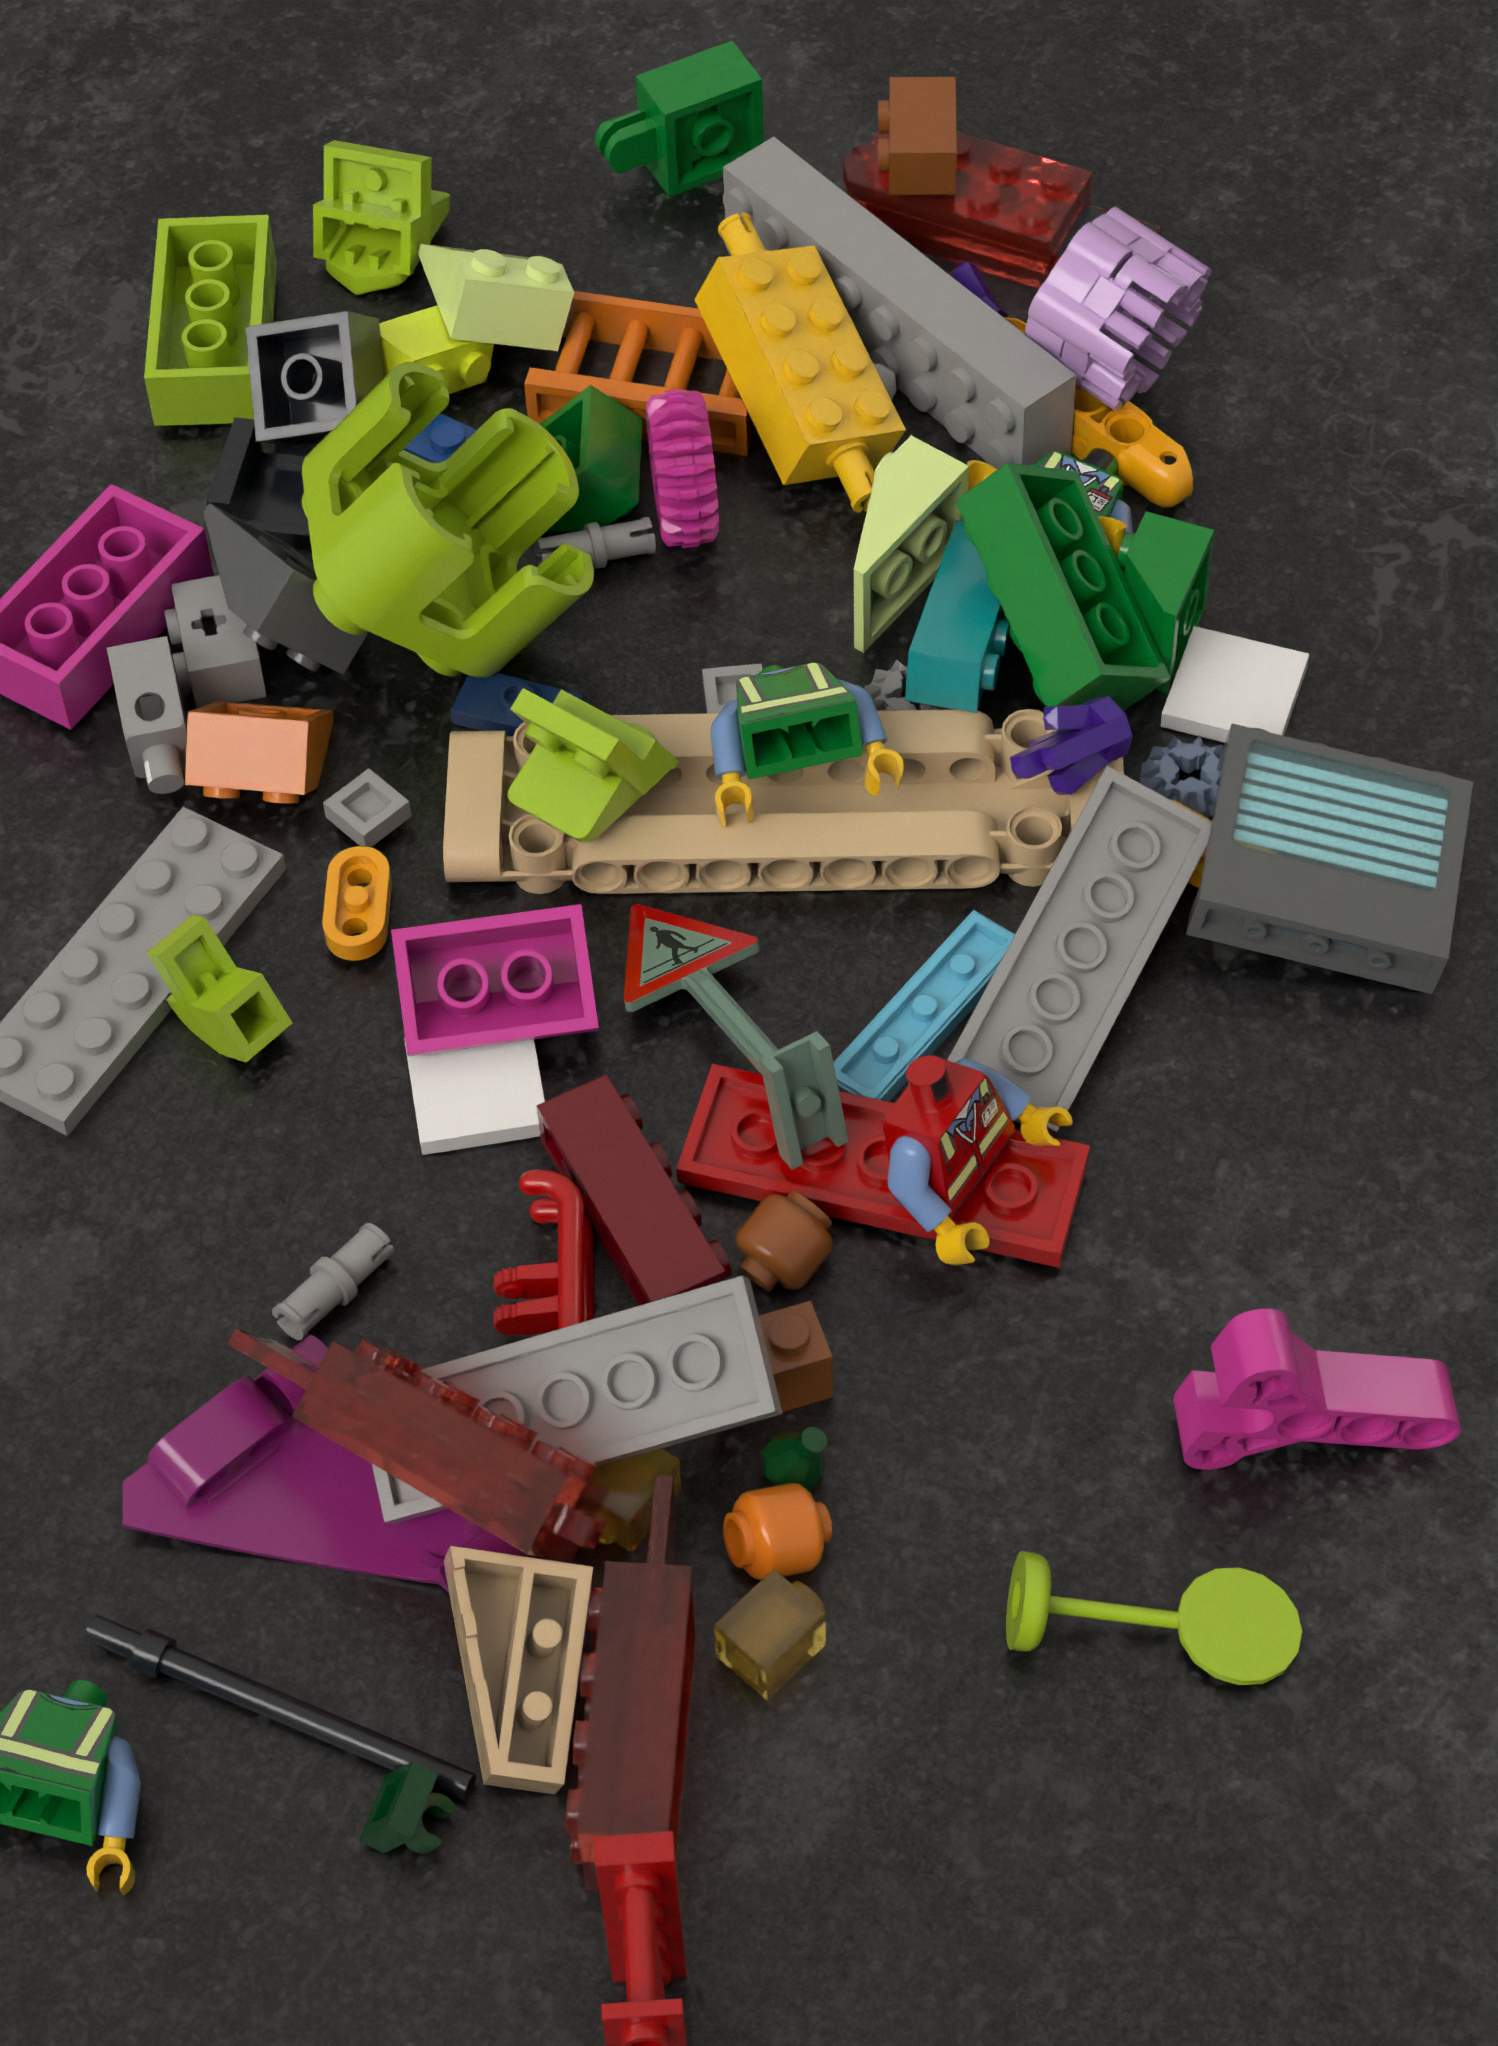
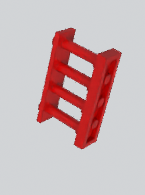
M673 1831L595 1836L596 1872L613 1982H626L627 2002L601 2004L606 2046H687L682 1998L665 1999L664 1988L665 1985L671 1982L672 1978L687 1977L686 1948Z

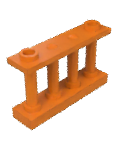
M574 291L562 337H566L555 371L529 368L524 382L527 416L540 424L592 385L641 417V440L648 441L646 405L651 395L665 394V391L683 389V392H687L697 357L723 359L697 308ZM589 341L620 345L609 379L577 374ZM643 349L675 353L664 387L632 383ZM727 369L719 395L700 393L706 402L713 451L747 456L752 442V420Z

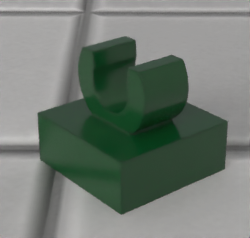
M412 1761L386 1775L359 1841L382 1853H386L404 1843L409 1849L420 1854H428L440 1848L442 1839L428 1833L422 1824L424 1812L442 1820L452 1815L456 1807L447 1796L440 1793H431L438 1773Z

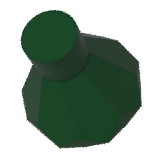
M808 1427L802 1433L790 1430L775 1434L761 1452L766 1477L775 1486L796 1483L804 1486L811 1493L824 1476L825 1457L823 1450L827 1447L828 1443L826 1434L817 1427Z

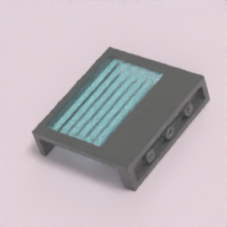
M1232 723L1218 761L1217 770L1221 771L1201 883L1189 915L1186 935L1433 994L1449 959L1473 781L1449 776L1443 772L1428 771L1391 762L1381 757H1370L1329 747L1323 743L1308 742L1274 734L1261 728H1250Z

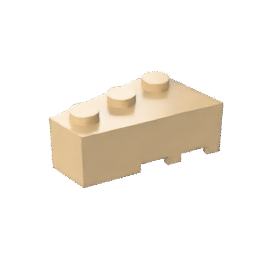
M450 1546L443 1561L483 1784L556 1794L565 1781L593 1567Z

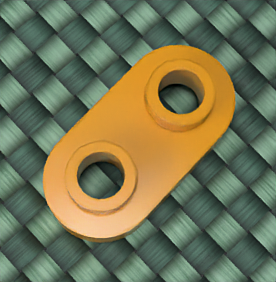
M356 846L345 849L331 860L328 867L322 920L323 931L329 950L337 957L345 960L357 961L367 959L379 952L387 939L392 880L386 857L374 848ZM361 883L369 884L366 887L355 886ZM354 933H362L360 935L350 936Z

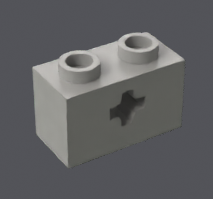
M220 575L171 584L175 608L164 610L171 645L182 643L184 652L174 653L173 659L179 688H192L196 709L216 701L243 702L267 697L256 642L243 633L247 624L228 609Z

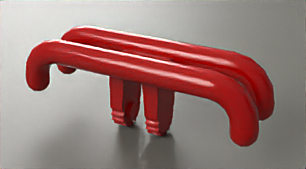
M527 1171L520 1176L519 1188L527 1196H548L536 1199L531 1203L529 1214L537 1223L558 1224V1262L523 1265L516 1268L509 1267L508 1269L502 1268V1271H497V1275H494V1292L497 1293V1296H502V1299L508 1298L509 1300H518L519 1298L534 1299L517 1302L516 1304H502V1307H496V1311L493 1314V1328L496 1329V1332L509 1336L544 1334L594 1319V1232L591 1220L584 1212L581 1191L569 1177L556 1171Z

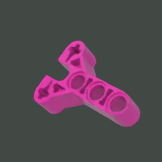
M1274 1309L1246 1311L1230 1320L1211 1345L1215 1372L1192 1370L1173 1397L1184 1461L1190 1467L1201 1470L1227 1467L1236 1463L1244 1456L1301 1441L1405 1449H1431L1452 1442L1461 1432L1448 1369L1441 1361L1424 1358L1314 1350L1290 1331L1287 1315Z

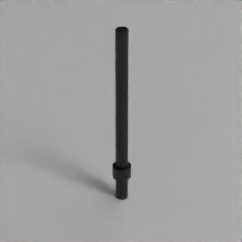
M95 1615L86 1629V1641L130 1659L133 1669L154 1678L160 1679L166 1674L393 1771L415 1761L438 1773L433 1788L463 1801L468 1799L476 1781L475 1773L178 1649L175 1639L157 1631L147 1629L140 1633L100 1615Z

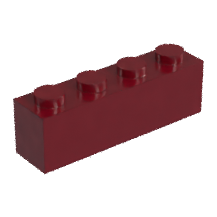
M605 1075L536 1105L540 1138L543 1146L559 1173L569 1177L581 1191L584 1212L591 1220L593 1231L637 1306L726 1281V1278L732 1276L730 1262L717 1240L707 1242L699 1227L702 1226V1220L692 1196L687 1190L678 1193L669 1179L672 1177V1170L664 1150L657 1141L648 1144L640 1131L643 1129V1122L638 1108L629 1094L619 1096L610 1079Z

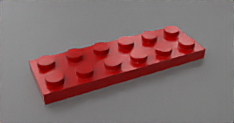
M716 1064L711 1065L676 1167L677 1183L762 1201L767 1195L771 1194L786 1197L790 1191H795L814 1203L829 1217L936 1240L938 1235L934 1229L926 1232L906 1208L896 1201L895 1196L888 1187L889 1161L883 1123L885 1116L895 1103L839 1091L849 1142L837 1147L829 1137H826L802 1149L803 1165L792 1170L779 1155L762 1074ZM1016 1130L952 1221L956 1225L974 1222L982 1225L989 1236L990 1243L987 1248L979 1250L1060 1268L1089 1162L1090 1145L1054 1138L1061 1143L1060 1146H1033L1025 1141L1021 1130Z

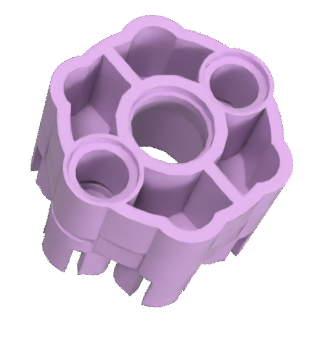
M1113 207L1106 214L1085 224L1073 237L1030 304L1025 335L1076 374L1077 386L1114 411H1119L1122 404L1125 405L1136 392H1146L1159 377L1158 374L1133 358L1134 354L1130 350L1159 369H1163L1172 351L1152 339V333L1173 347H1176L1182 341L1187 331L1165 317L1163 313L1166 310L1190 327H1193L1202 310V300L1199 298L1207 285L1208 280L1206 279L1211 275V269L1124 211Z

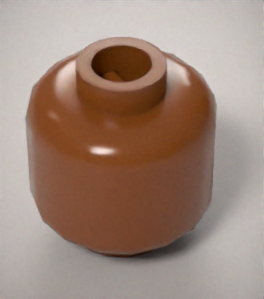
M790 1191L786 1197L778 1194L767 1195L735 1235L736 1247L745 1258L739 1269L751 1281L767 1292H770L776 1284L785 1289H801L833 1249V1239L828 1231L832 1221L814 1203L795 1191Z

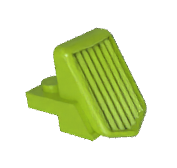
M336 140L324 145V199L313 204V258L325 260L328 273L355 295L392 288L404 283L408 276L414 274V269L420 261L418 255L420 244H431L432 238L449 213L450 194L431 190L432 157Z
M523 688L510 708L511 711L529 725L524 735L535 742L536 746L508 790L509 801L538 820L582 843H588L597 839L642 795H645L672 768L675 769L679 763L644 726L622 722L562 689L554 702L550 703Z

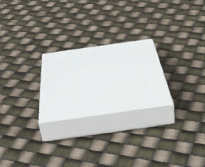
M1194 626L1162 711L1160 727L1224 743L1232 723L1250 728H1261L1270 733L1284 736L1308 667L1309 654Z
M534 1039L408 1057L407 1055L422 1155L540 1136L536 1105L545 1102Z

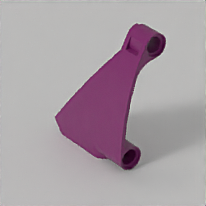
M309 1335L291 1349L293 1352L347 1382L345 1372L338 1360L315 1336ZM282 1356L254 1379L247 1375L236 1380L178 1424L149 1452L147 1463L125 1479L122 1484L123 1528L318 1567L439 1584L448 1593L449 1589L443 1560L450 1546L528 1557L516 1538L500 1523L493 1521L488 1525L481 1524L468 1516L458 1506L397 1524L385 1523L359 1402L346 1389V1385L321 1378L285 1356Z

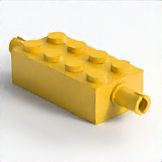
M742 213L741 219L743 224L739 214H733L724 219L718 226V233L724 240L731 256L717 258L694 299L782 484L789 485L839 476L851 501L850 504L853 511L861 513L864 508L866 512L874 483V471L881 459L887 453L892 452L906 429L815 245L773 251L766 250L753 225L750 214Z

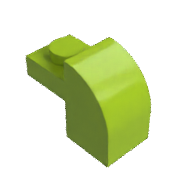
M192 914L146 952L172 993L166 1001L173 1011L195 1035L226 1057L248 1062L293 1023L263 974L236 967L209 922L203 916Z

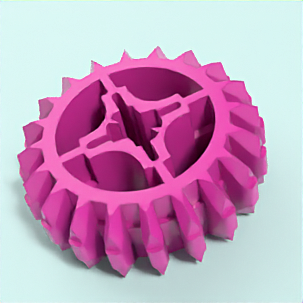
M683 389L665 391V394L651 395L646 405V421L655 507L661 539L667 547L682 546V548L698 547L700 543L714 542L719 531V506L706 402L698 391L683 392Z

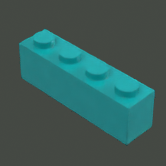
M956 520L909 649L905 701L977 713L984 689L992 691L995 689L1000 656L1005 657L1008 649L1010 624L999 599L988 586L987 571L976 547L965 534L964 521Z

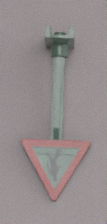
M633 905L630 911L623 998L626 1011L634 1012L680 989L688 990L762 1074L779 1155L792 1170L803 1165L802 1149L826 1137H829L837 1147L849 1142L831 1048L828 1042L816 1031L778 1050L712 976V974L760 951L758 938L648 906Z

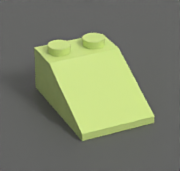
M420 244L418 255L451 339L558 351L574 296V290L562 264L542 256L528 258L499 254L487 249L475 251Z
M912 435L894 453L889 452L881 459L874 474V483L854 565V648L863 653L935 579L955 521H964L956 500L968 492L969 466Z

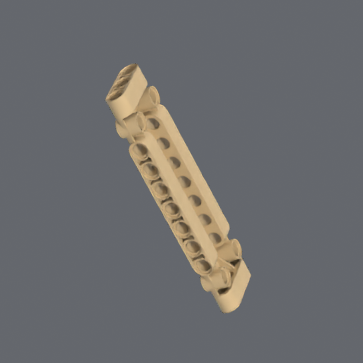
M1024 709L1010 714L1003 722L1002 729H994L992 719L980 711H977V713L963 710L877 711L888 741L883 744L884 747L894 750L903 758L904 769L899 789H896L894 780L889 774L880 772L878 773L880 778L879 795L873 796L866 790L864 785L868 762L866 751H863L862 756L750 780L745 775L741 777V782L750 788L755 810L754 819L751 823H748L746 807L735 803L728 806L724 811L727 826H723L719 821L715 804V793L723 782L716 779L711 744V726L719 713L610 715L622 722L644 726L679 763L675 769L672 768L645 795H642L597 839L588 843H582L538 820L509 801L508 790L536 746L535 742L524 735L529 726L525 722L521 723L515 730L514 736L507 737L506 731H451L443 841L446 882L515 881L521 889L534 894L550 893L560 888L565 881H573L581 890L596 894L961 889L986 886L995 881L999 874H1008L1013 881L1024 886H1041L1106 766L1124 774L1123 757L1108 763L1073 794L1058 795L1053 791L1047 777L1053 770H1047L1030 779H1016L1011 768L1010 757L1030 748V740L1056 731L1045 730L1044 713L1039 710Z

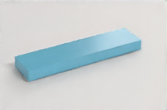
M973 910L833 1062L839 1091L890 1102L908 1082L906 1077L908 1066L919 1057L932 1055L978 1004L1015 934Z

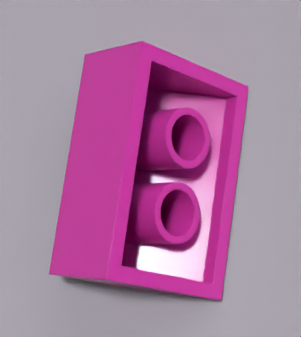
M581 904L391 930L408 1057L599 1031Z

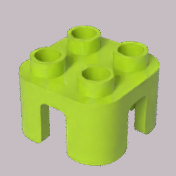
M401 363L303 461L302 478L304 494L302 496V506L308 518L313 565L317 577L313 584L314 599L323 615L334 626L346 633L362 635L366 632H371L416 652L430 668L445 676L454 677L464 673L478 678L491 677L498 673L584 595L593 583L594 570L591 555L567 543L560 545L538 567L527 565L517 572V563L520 556L576 503L579 495L576 473L563 448L546 429L528 416L509 408L495 412L443 462L430 463L403 450L448 406L449 393L446 377L442 373L419 363Z

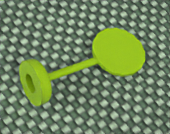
M1019 1552L1013 1567L1009 1586L1006 1639L1008 1648L1016 1651L1027 1652L1036 1649L1043 1639L1049 1613L1178 1629L1180 1642L1193 1662L1211 1676L1236 1685L1264 1684L1285 1672L1298 1654L1302 1636L1298 1611L1285 1591L1264 1575L1240 1567L1218 1568L1197 1577L1183 1593L1178 1611L1051 1596V1571L1049 1563L1045 1557L1035 1552Z

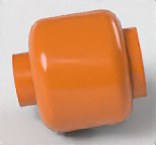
M786 1483L742 1493L734 1503L732 1512L727 1513L724 1518L723 1536L728 1556L736 1567H743L754 1579L771 1580L813 1570L822 1558L824 1543H828L831 1540L832 1523L826 1506L822 1502H815L811 1493L804 1486L796 1483Z

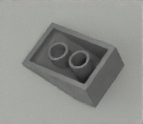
M209 503L203 514L228 609L247 624L243 633L256 643L274 651L278 643L288 647L289 649L286 654L290 658L314 672H317L321 664L344 674L369 632L362 635L346 633L334 626L323 615L313 595V584L317 579L313 561L295 547Z

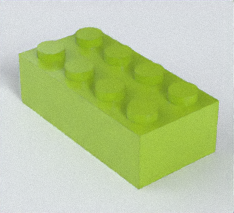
M269 215L158 219L144 374L154 426L233 423L234 417L254 419L245 327L273 323L277 260Z

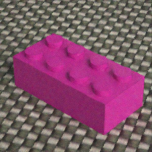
M110 484L0 599V694L72 730L114 684L107 648L157 638L167 627L164 610L175 608L171 584L214 576L204 528Z

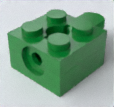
M729 41L637 75L638 110L603 122L595 136L597 150L606 159L610 168L617 174L646 165L669 197L724 177L723 167L764 143L762 78L735 43Z

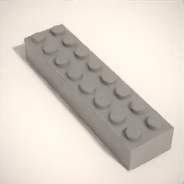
M774 136L723 167L725 219L738 213L743 224L741 219L742 213L750 214L753 225L765 249L769 251L815 245L873 364H883L894 372L896 388L904 393L919 411L927 412L947 429L953 439L959 443H965L981 456L987 464L997 470L1006 463L1035 465L1051 451H1059L1071 456L1076 374Z

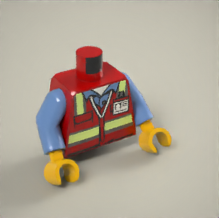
M922 1056L915 1059L908 1066L906 1077L909 1085L884 1119L883 1131L889 1161L888 1187L895 1196L896 1201L906 1208L926 1232L934 1229L938 1234L935 1245L940 1260L950 1265L974 1263L975 1259L967 1249L979 1250L987 1248L990 1243L989 1236L982 1225L976 1222L956 1225L952 1219L1015 1133L1016 1129L1013 1121L1016 1119L1021 1121V1133L1027 1143L1033 1146H1060L1061 1143L1048 1133L1047 1123L1049 1122L1056 1126H1072L1073 1120L1069 1112L1062 1107H1034L1029 1103L1030 1094L991 1067L971 1059H961L954 1063L937 1056Z

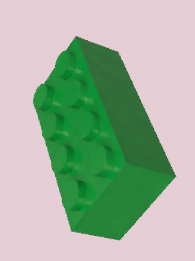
M1006 463L956 500L965 521V534L979 553L987 571L988 586L1001 603L1010 624V636L1017 648L1022 651L1034 678V691L1046 707L1077 706L1095 697L1109 696L1124 711L1171 679L1078 471Z

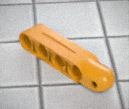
M1005 318L1025 334L1027 323L1016 318ZM1075 384L1071 453L1082 461L1089 451L1094 448L1104 449L1111 453L1118 463V471L1115 475L1122 480L1123 485H1129L1147 500L1162 508L1174 507L1192 495V471L1188 457L1181 445L1155 427L1150 417L1130 401L1125 405L1122 404L1119 411H1114ZM1165 456L1175 457L1176 462L1170 465L1166 464Z

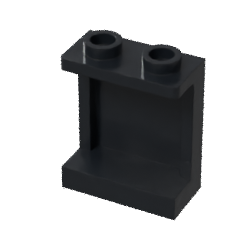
M234 417L207 498V506L210 503L298 550L312 551L308 518L302 506V496L304 494L302 464L305 457L313 449L256 442L254 419Z

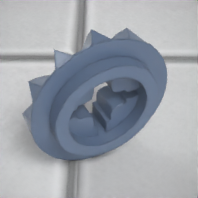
M1174 736L1168 746L1164 748L1153 746L1148 760L1142 763L1140 784L1172 801H1178L1206 818L1211 817L1214 813L1221 771L1217 770L1223 746L1218 745L1212 748L1205 746L1200 736L1193 743H1182ZM1179 769L1186 773H1190L1195 769H1201L1200 781L1189 777L1185 781L1180 780L1178 782Z

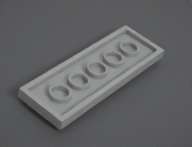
M1106 766L947 1060L955 1063L961 1059H971L991 1067L1030 1094L1029 1103L1034 1107H1062L1068 1111L1208 845L1212 822L1115 769ZM1019 1119L1014 1120L1021 1124V1121ZM1048 1122V1133L1051 1137H1054L1060 1126Z
M182 807L0 1022V1102L68 1136L172 1010L166 1001L172 993L146 952L192 914L205 917L224 946L286 870L283 854Z
M744 1276L356 1388L384 1522L390 1524L401 1523L783 1414L750 1279Z

